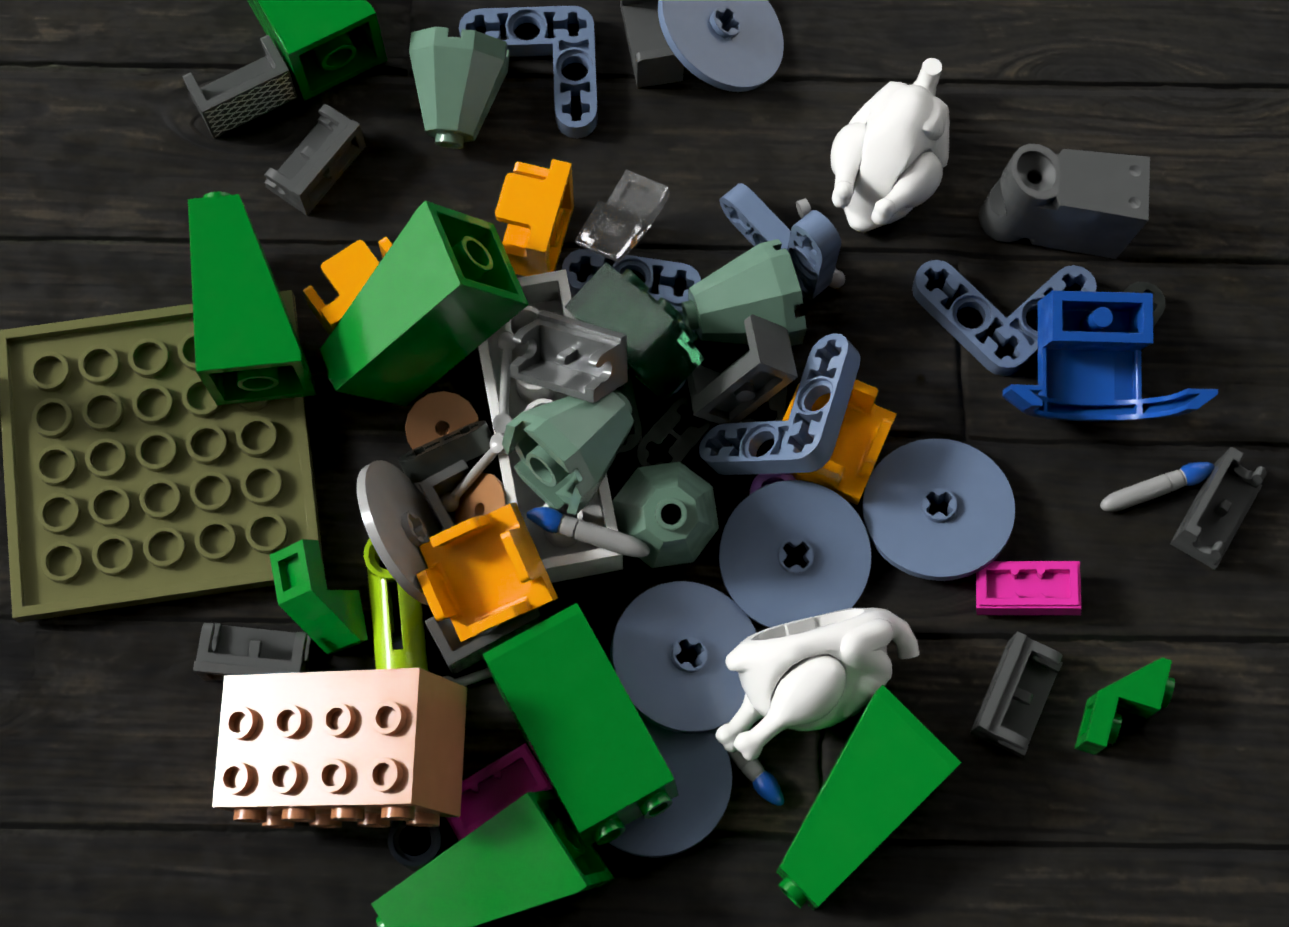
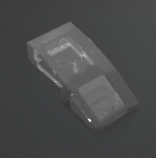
M626 169L607 203L598 200L575 240L577 245L619 263L645 235L671 195L668 187Z

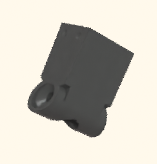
M1029 143L1021 146L1013 154L1003 170L1001 178L981 205L978 215L980 226L988 236L997 241L1014 242L1027 238L1032 245L1117 259L1149 221L1150 157L1062 149L1059 154H1055L1052 150L1040 144Z

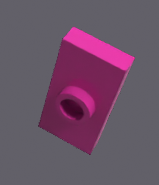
M993 561L976 573L977 615H1081L1080 561Z
M525 743L463 780L460 817L445 818L460 841L527 792L553 790Z

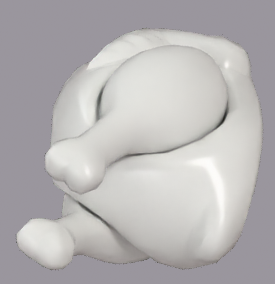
M929 58L923 62L917 80L912 85L894 81L886 84L864 104L849 124L838 132L833 141L830 155L831 168L835 174L832 201L835 207L844 209L850 227L858 232L865 233L905 217L913 207L924 203L930 198L941 183L942 168L947 165L949 158L950 120L948 106L935 96L942 71L941 62L935 58Z
M874 607L848 608L767 628L747 637L726 656L725 661L729 670L738 672L741 685L745 691V697L740 709L731 721L717 729L716 739L719 743L723 744V747L728 752L733 753L738 750L747 761H753L759 757L766 743L787 728L795 731L820 730L832 727L858 714L867 705L874 693L882 685L885 686L891 679L892 663L887 655V645L891 640L896 644L898 658L909 659L919 656L917 639L909 624L887 609ZM763 718L755 727L749 730L757 720Z

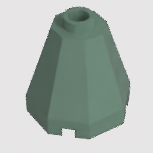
M435 26L411 32L409 54L425 132L428 136L435 138L437 146L461 149L464 142L475 141L507 75L510 58L507 42L476 30L462 29L461 37H448L449 28Z
M775 239L759 243L691 286L688 291L689 301L681 303L687 330H696L701 341L748 345L744 320L753 314L786 328L791 346L802 344L807 329L805 316L795 318L794 313L796 305L803 304L802 291L790 253L786 248L781 249L782 243L780 240Z
M618 390L612 391L595 403L567 396L521 412L506 425L502 445L507 455L516 450L521 459L514 466L517 474L549 507L559 510L564 504H569L567 513L576 515L591 502L631 431L634 423L631 415L633 411L629 400Z
M681 462L638 467L612 501L618 532L636 537L647 544L650 548V553L645 557L637 558L651 568L694 562L719 529L713 486ZM668 504L677 508L675 515L678 519L673 524H666L661 518V510Z

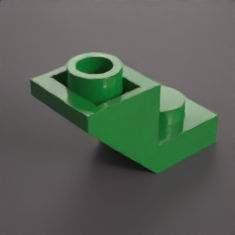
M302 539L269 555L278 605L305 633H308V636L326 654H336L368 640L359 590H327L318 540Z
M1162 657L1106 686L1087 699L1074 749L1095 755L1106 748L1108 743L1113 745L1118 737L1122 723V715L1115 713L1116 709L1147 719L1158 712L1161 707L1166 708L1172 698L1175 687V678L1169 677L1172 660Z

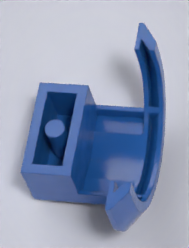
M1051 291L1037 302L1038 385L1011 384L1002 391V397L1026 415L1067 421H1133L1174 417L1195 411L1218 395V389L1187 388L1167 396L1142 399L1141 350L1153 344V293Z

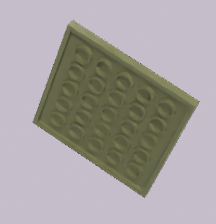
M292 290L281 291L280 294L299 340L295 296ZM193 304L0 330V415L12 618L14 620L26 622L273 586L275 584L269 555L302 539L319 541L323 562L306 396L216 405L196 373Z

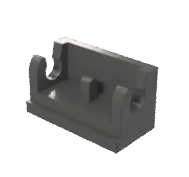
M326 104L318 111L321 116L318 118L317 125L278 170L269 168L264 174L267 178L264 182L267 189L307 216L366 147L360 124L353 119L350 120Z
M543 310L537 314L536 320L520 328L513 336V342L522 345L529 341V346L523 356H518L510 364L512 378L591 403L597 402L628 382L627 334Z
M1230 447L1215 462L1212 473L1206 478L1170 542L1172 546L1214 570L1222 560L1260 491L1261 483L1267 475L1266 469L1262 466L1257 467L1255 471L1242 467L1240 463L1244 453L1233 447Z
M204 622L193 671L204 681L224 683V676L309 672L313 640L305 632H287Z
M1017 631L1007 642L969 734L1023 758L1057 673L1063 662H1061L1063 655Z

